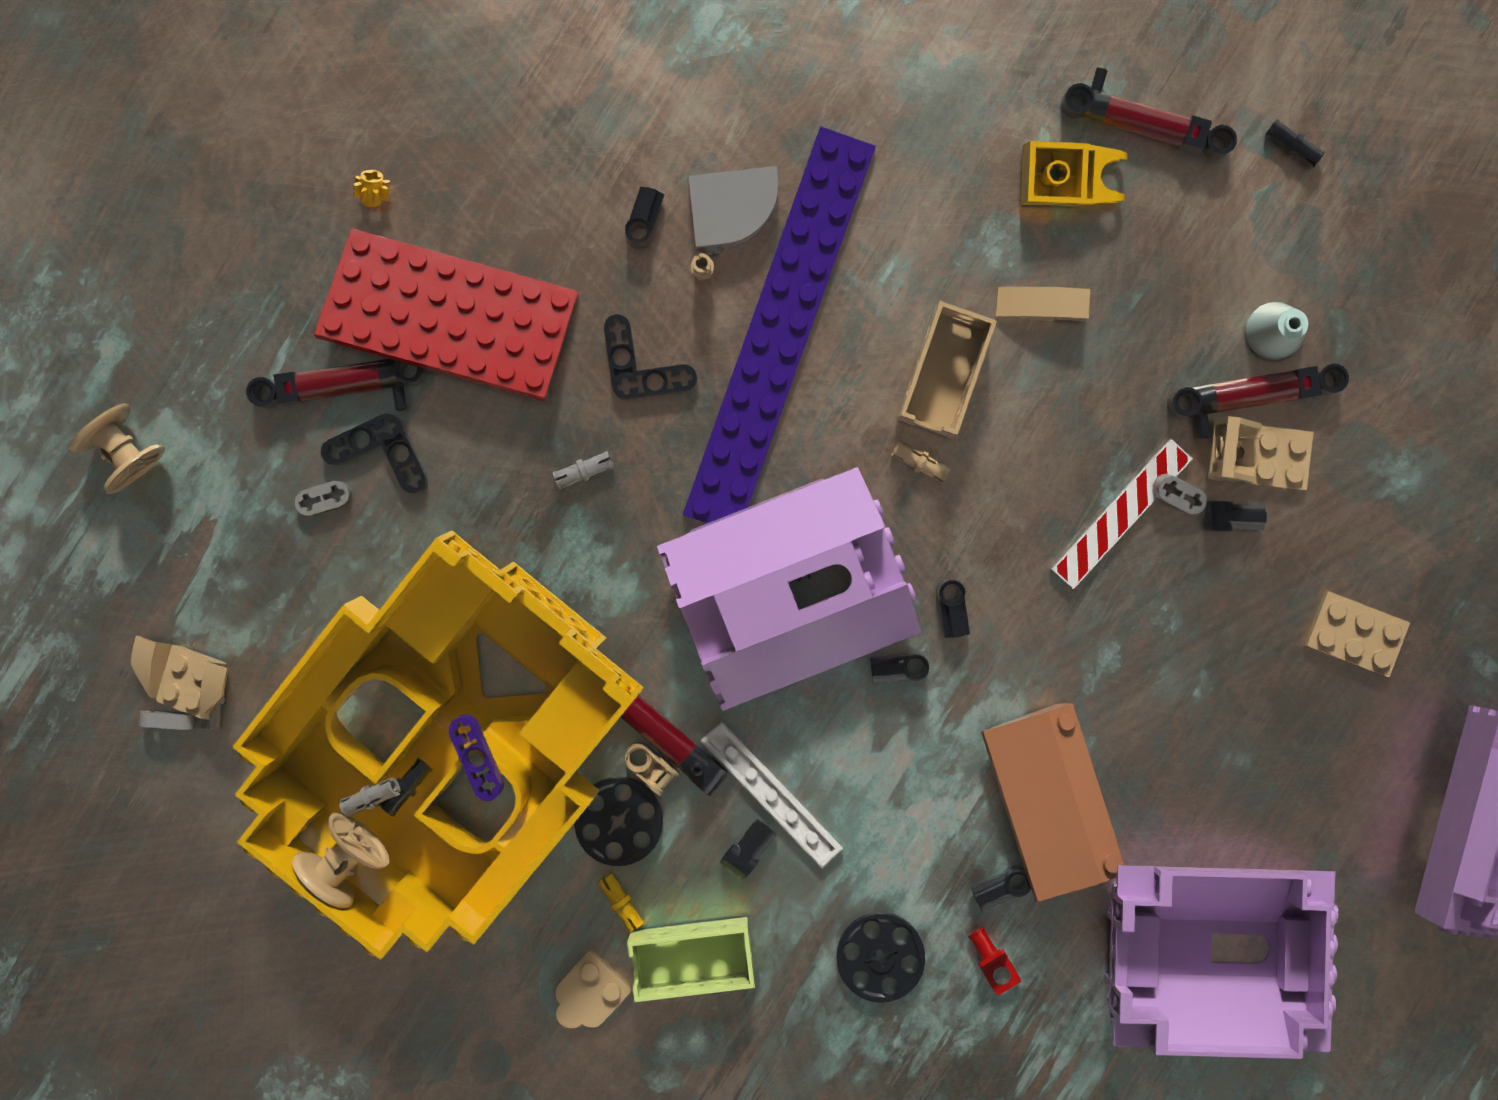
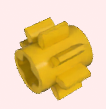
M366 170L361 173V177H355L353 197H360L361 204L367 207H377L383 201H388L390 180H383L381 172Z

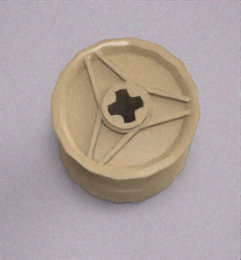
M126 403L114 406L93 419L80 430L68 446V451L76 454L96 447L103 455L101 460L104 463L109 462L115 469L104 484V493L109 495L124 489L143 476L160 460L165 452V446L158 444L147 447L139 452L132 444L134 439L130 435L126 436L120 430V426L130 414V406Z
M333 813L328 818V829L336 844L331 849L328 847L325 849V856L323 858L313 853L300 852L292 858V866L301 882L316 897L337 908H349L354 902V892L346 877L353 876L356 873L359 863L373 869L386 867L389 864V855L381 841L365 825L352 817L344 816L343 813Z

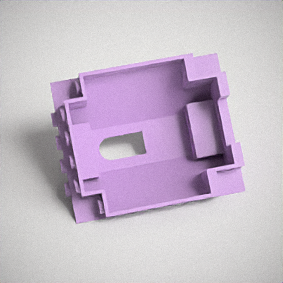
M858 467L826 480L821 478L694 528L686 535L657 546L670 585L676 596L678 607L682 611L701 659L702 667L707 674L709 683L722 711L922 633L913 605L916 595L910 583L907 584L903 580L901 573L906 572L900 555L894 556L891 545L895 544L889 527L885 528L881 517L884 516V512L879 500L873 501ZM834 564L843 565L849 570L851 584L845 592L803 609H798L788 582Z
M1469 705L1414 910L1415 914L1438 925L1439 930L1454 935L1458 933L1465 936L1473 935L1480 938L1484 936L1491 939H1496V935H1498V710Z
M1118 865L1116 872L1117 884H1113L1110 896L1112 901L1111 908H1107L1106 916L1111 920L1110 974H1104L1105 984H1109V997L1107 1000L1110 1020H1113V1047H1147L1155 1055L1303 1059V1052H1331V1019L1336 1010V999L1332 995V988L1337 979V970L1335 965H1333V957L1338 948L1337 937L1334 935V926L1338 921V908L1334 905L1335 871ZM1212 933L1261 935L1268 942V955L1258 963L1211 962Z

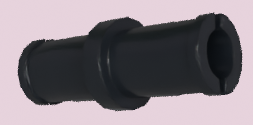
M1279 119L1274 121L1265 134L1287 148V153L1291 155L1293 152L1313 168L1325 154L1324 150L1322 151L1303 138L1305 134L1302 132L1296 133L1280 122Z
M417 758L402 778L398 777L396 779L400 786V795L381 802L379 806L390 816L394 817L410 796H415L417 787L433 769L423 760Z

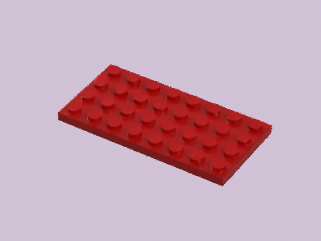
M351 228L314 336L320 340L545 402L578 299V291Z

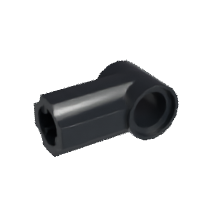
M640 186L630 219L625 225L627 241L630 246L636 249L646 248L652 241V233L665 196L656 189ZM636 227H643L647 233L643 238L635 239L631 236L632 230Z
M1207 501L1205 531H1232V529L1258 531L1265 528L1267 522L1265 505L1233 504L1230 501Z
M953 578L941 580L936 587L944 638H955L970 634L965 603L966 591L964 586ZM955 584L958 589L957 596L952 600H946L943 595L945 587Z
M916 652L870 658L873 684L905 680L919 681L925 678L929 672L928 660L924 655ZM915 658L922 660L924 663L923 671L919 674L910 673L907 669L910 660Z
M756 819L739 842H735L728 849L720 863L744 881L759 862L758 858L777 834L764 822Z
M1011 866L1003 873L971 886V890L982 912L1014 897L1025 896L1029 893L1031 887L1024 869L1018 866ZM1014 875H1022L1024 878L1023 884L1019 888H1011L1009 885L1010 879Z

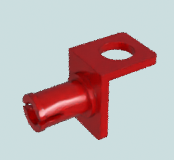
M984 927L968 936L981 957L978 965L996 995H1001L1021 983V978L1004 949L997 950ZM1000 967L1008 969L1011 974L1009 982L1004 985L996 983L993 978L994 971Z

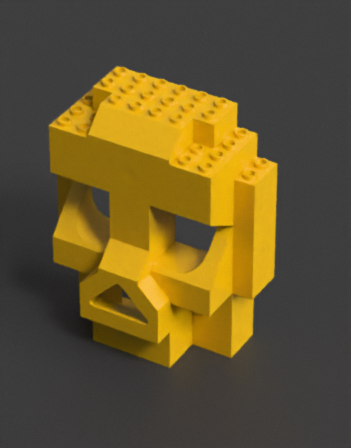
M449 531L435 538L380 610L363 596L344 604L233 745V748L239 752L238 755L244 762L256 766L235 793V796L240 799L241 804L247 810L258 814L237 843L243 847V851L249 857L258 859L263 863L272 876L281 878L290 885L294 894L312 903L320 915L329 917L335 922L343 934L353 937L362 944V948L366 953L376 956L380 960L403 934L408 937L409 942L413 946L428 952L449 925L454 928L455 934L460 939L469 941L474 945L599 792V789L576 770L644 687L598 650L606 639L603 634L515 562L502 569L497 568L455 532ZM481 633L491 639L546 685V691L542 693L496 697L485 696L482 686L477 635ZM372 679L390 683L426 711L386 762H383L353 737L337 716V711L364 682ZM464 714L471 715L478 721L500 773L511 783L516 796L515 808L510 818L491 840L481 839L472 834L435 804L463 769V765L449 735V726L454 719ZM462 722L458 728V732L460 734L465 733L466 736L471 730L469 725L464 726ZM468 738V742L464 744V748H467L469 745L473 743H477V740L474 739L470 742ZM471 750L469 752V760L475 753L484 759V755L479 750ZM417 758L427 763L433 769L432 772L417 787L415 796H410L394 817L386 813L380 806L372 810L365 809L350 816L365 825L377 836L389 855V864L382 869H373L359 863L356 873L353 876L346 877L354 892V902L349 908H337L316 897L296 875L292 866V858L300 852L313 853L323 858L325 856V849L327 847L331 849L336 844L328 829V818L333 813H342L339 806L340 800L360 792L361 788L367 785L374 786L391 777L395 779L398 777L402 778Z

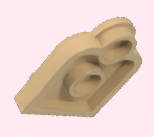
M589 949L559 981L556 987L555 996L560 1003L556 1011L557 1020L563 1027L569 1029L577 1028L581 1024L589 1028L598 1027L630 994L633 987L594 951Z

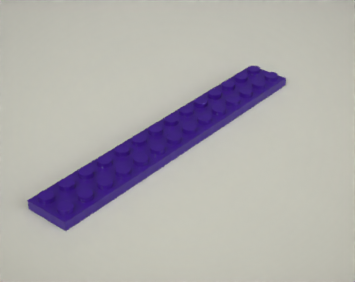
M820 126L682 515L704 523H710L748 508L873 156L875 145Z

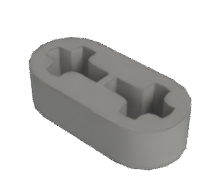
M1161 474L1153 483V492L1157 498L1192 515L1199 514L1206 507L1207 497L1205 493L1178 477L1170 474ZM1170 484L1171 487L1177 489L1175 494L1166 492L1163 489L1164 485ZM1185 494L1196 499L1194 505L1183 499Z
M331 481L299 492L294 501L295 508L302 515L315 516L346 506L351 501L352 491L344 482ZM335 486L339 490H344L345 493L340 496V502L332 498L327 500L325 496L334 493ZM307 495L310 498L320 497L321 502L313 504V510L310 511L308 507L302 506V502L306 501Z
M139 711V727L177 730L195 729L196 717L184 712Z

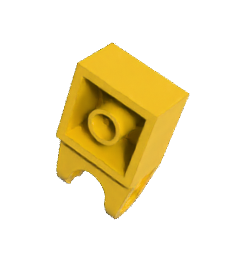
M1029 141L1023 145L1020 205L1083 207L1124 202L1125 194L1105 187L1101 180V172L1106 164L1127 160V153L1116 149L1089 145V143ZM1055 168L1054 173H1059V178L1055 180L1050 176V171Z

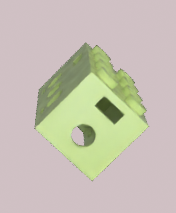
M748 917L633 930L630 932L627 944L634 970V1002L755 988Z

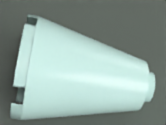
M1280 302L1264 304L1257 308L1247 320L1245 328L1247 344L1262 359L1269 361L1287 359L1294 355L1301 347L1308 329V319L1302 311Z

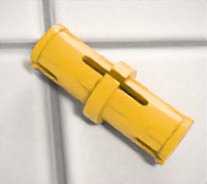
M613 873L608 874L606 878L603 877L597 882V885L600 886L611 903L610 909L612 912L616 911L628 932H632L635 927L637 929L644 923V920L641 919L630 902L631 896L629 893H624Z

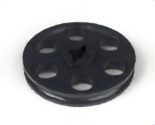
M610 777L595 783L594 786L599 789L597 795L602 797L604 807L599 811H593L587 807L575 821L574 829L579 844L590 857L605 865L627 866L642 860L658 843L663 827L662 809L655 794L643 783L628 777ZM620 784L628 785L632 792L631 797L627 800L618 799L615 795V788ZM645 802L653 805L655 810L654 815L647 819L642 818L637 810L639 805ZM627 808H630L625 814L624 823L626 826L623 828L619 825L608 835L607 833L611 830L614 822L611 817L613 815L619 817L621 814L623 815ZM594 824L599 828L600 834L595 840L585 838L583 828L586 825ZM637 832L647 833L650 837L649 845L643 848L636 846L633 841L634 835ZM612 842L619 843L623 849L622 855L618 858L609 857L606 853V846Z
M873 912L857 918L844 930L837 946L836 959L843 982L854 994L871 1002L885 1003L904 997L918 984L925 967V950L918 932L908 921L892 913ZM869 921H875L880 925V932L874 937L867 936L863 931L864 925ZM902 927L907 929L909 932L907 941L897 943L892 939V933L896 928ZM849 943H856L860 947V954L854 959L846 957L843 952L844 947ZM882 950L883 954H889L885 958L886 963L880 964L878 960L873 961L872 958L877 956L876 951ZM906 956H914L918 960L916 969L913 971L904 970L901 967L902 959ZM864 971L869 975V982L865 986L859 987L853 983L852 978L856 972ZM889 977L896 979L898 982L896 991L893 993L884 992L881 988L884 979Z

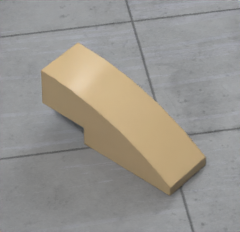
M997 287L995 317L1054 321L1055 319L1086 321L1089 319L1091 289Z

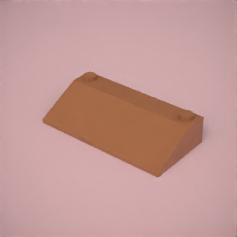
M1073 703L1054 704L981 731L1035 902L1068 894L1116 878L1118 865L1125 866Z

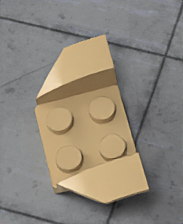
M136 636L130 664L149 697L156 698L158 703L200 719L210 720L214 706L224 697L229 669L225 668L227 663L182 646L158 643Z

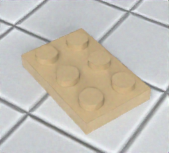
M1324 591L1304 646L1390 678L1410 622L1335 593Z

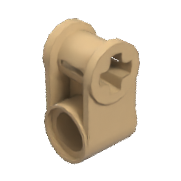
M633 743L626 751V766L659 796L664 794L663 789L673 777L680 775V772L671 763L660 757L644 743ZM641 750L646 754L647 759L643 764H635L631 761V753Z

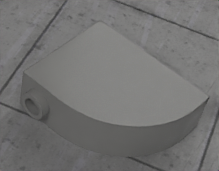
M777 166L688 176L696 251L712 255L720 253L722 248L743 244L755 237L766 226L774 212L778 195Z

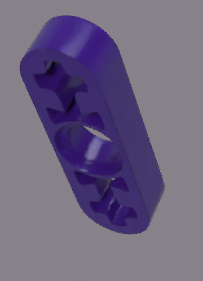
M468 714L460 715L449 726L450 738L475 795L483 801H492L504 789L503 778L476 718ZM461 722L464 726L469 725L471 728L467 736L465 733L460 734L458 732ZM468 738L470 742L474 739L477 740V743H473L469 745L467 748H464V744L468 742ZM471 750L482 752L484 755L483 765L476 766L470 762L469 752ZM486 767L490 770L484 775L483 773L479 776L476 775V773L483 771ZM485 777L489 783H495L492 793L489 789L484 790L482 787L486 782Z

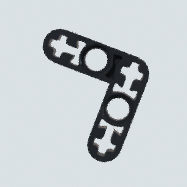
M620 314L612 315L606 319L604 333L613 391L618 398L632 400L687 392L695 387L697 383L696 371L686 364L637 371L632 330L628 319ZM619 320L621 325H626V329L621 330L622 341L628 339L629 344L619 343L611 347V341L617 342L615 332L609 331V328L614 326V321ZM620 349H625L630 354L629 362L623 366L617 365L613 360L614 353ZM686 370L687 375L693 376V379L688 380L687 386H682L680 381L672 382L674 388L668 389V379L665 372L672 371L671 378L680 376V371ZM658 374L663 378L662 388L654 391L647 387V379L650 375ZM642 375L644 393H639V387L630 388V394L627 395L624 394L623 390H618V385H621L623 382L622 379L627 378L629 383H637L636 376Z
M381 414L328 439L321 447L322 459L330 465L338 466L382 446L403 490L416 494L423 491L427 486L428 478L401 420L393 414ZM386 419L391 423L395 422L396 426L392 428L393 433L390 435L385 431L377 434L381 440L376 442L375 433L370 429V426L374 425V429L379 430L385 426L384 421ZM360 431H365L370 438L369 444L364 448H359L354 443V437ZM347 438L348 445L354 453L350 454V450L345 449L339 453L340 458L338 460L335 457H329L328 453L332 451L331 446L333 444L338 448L347 444L343 439ZM399 445L406 446L409 451L408 458L403 462H398L393 457V451ZM414 461L416 466L410 467L414 475H420L421 477L417 481V488L413 485H407L406 481L410 479L407 470L400 472L399 467L408 466Z

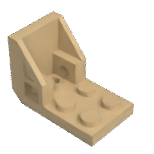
M1228 416L1214 420L1208 479L1306 491L1314 432L1261 426V423L1240 417Z

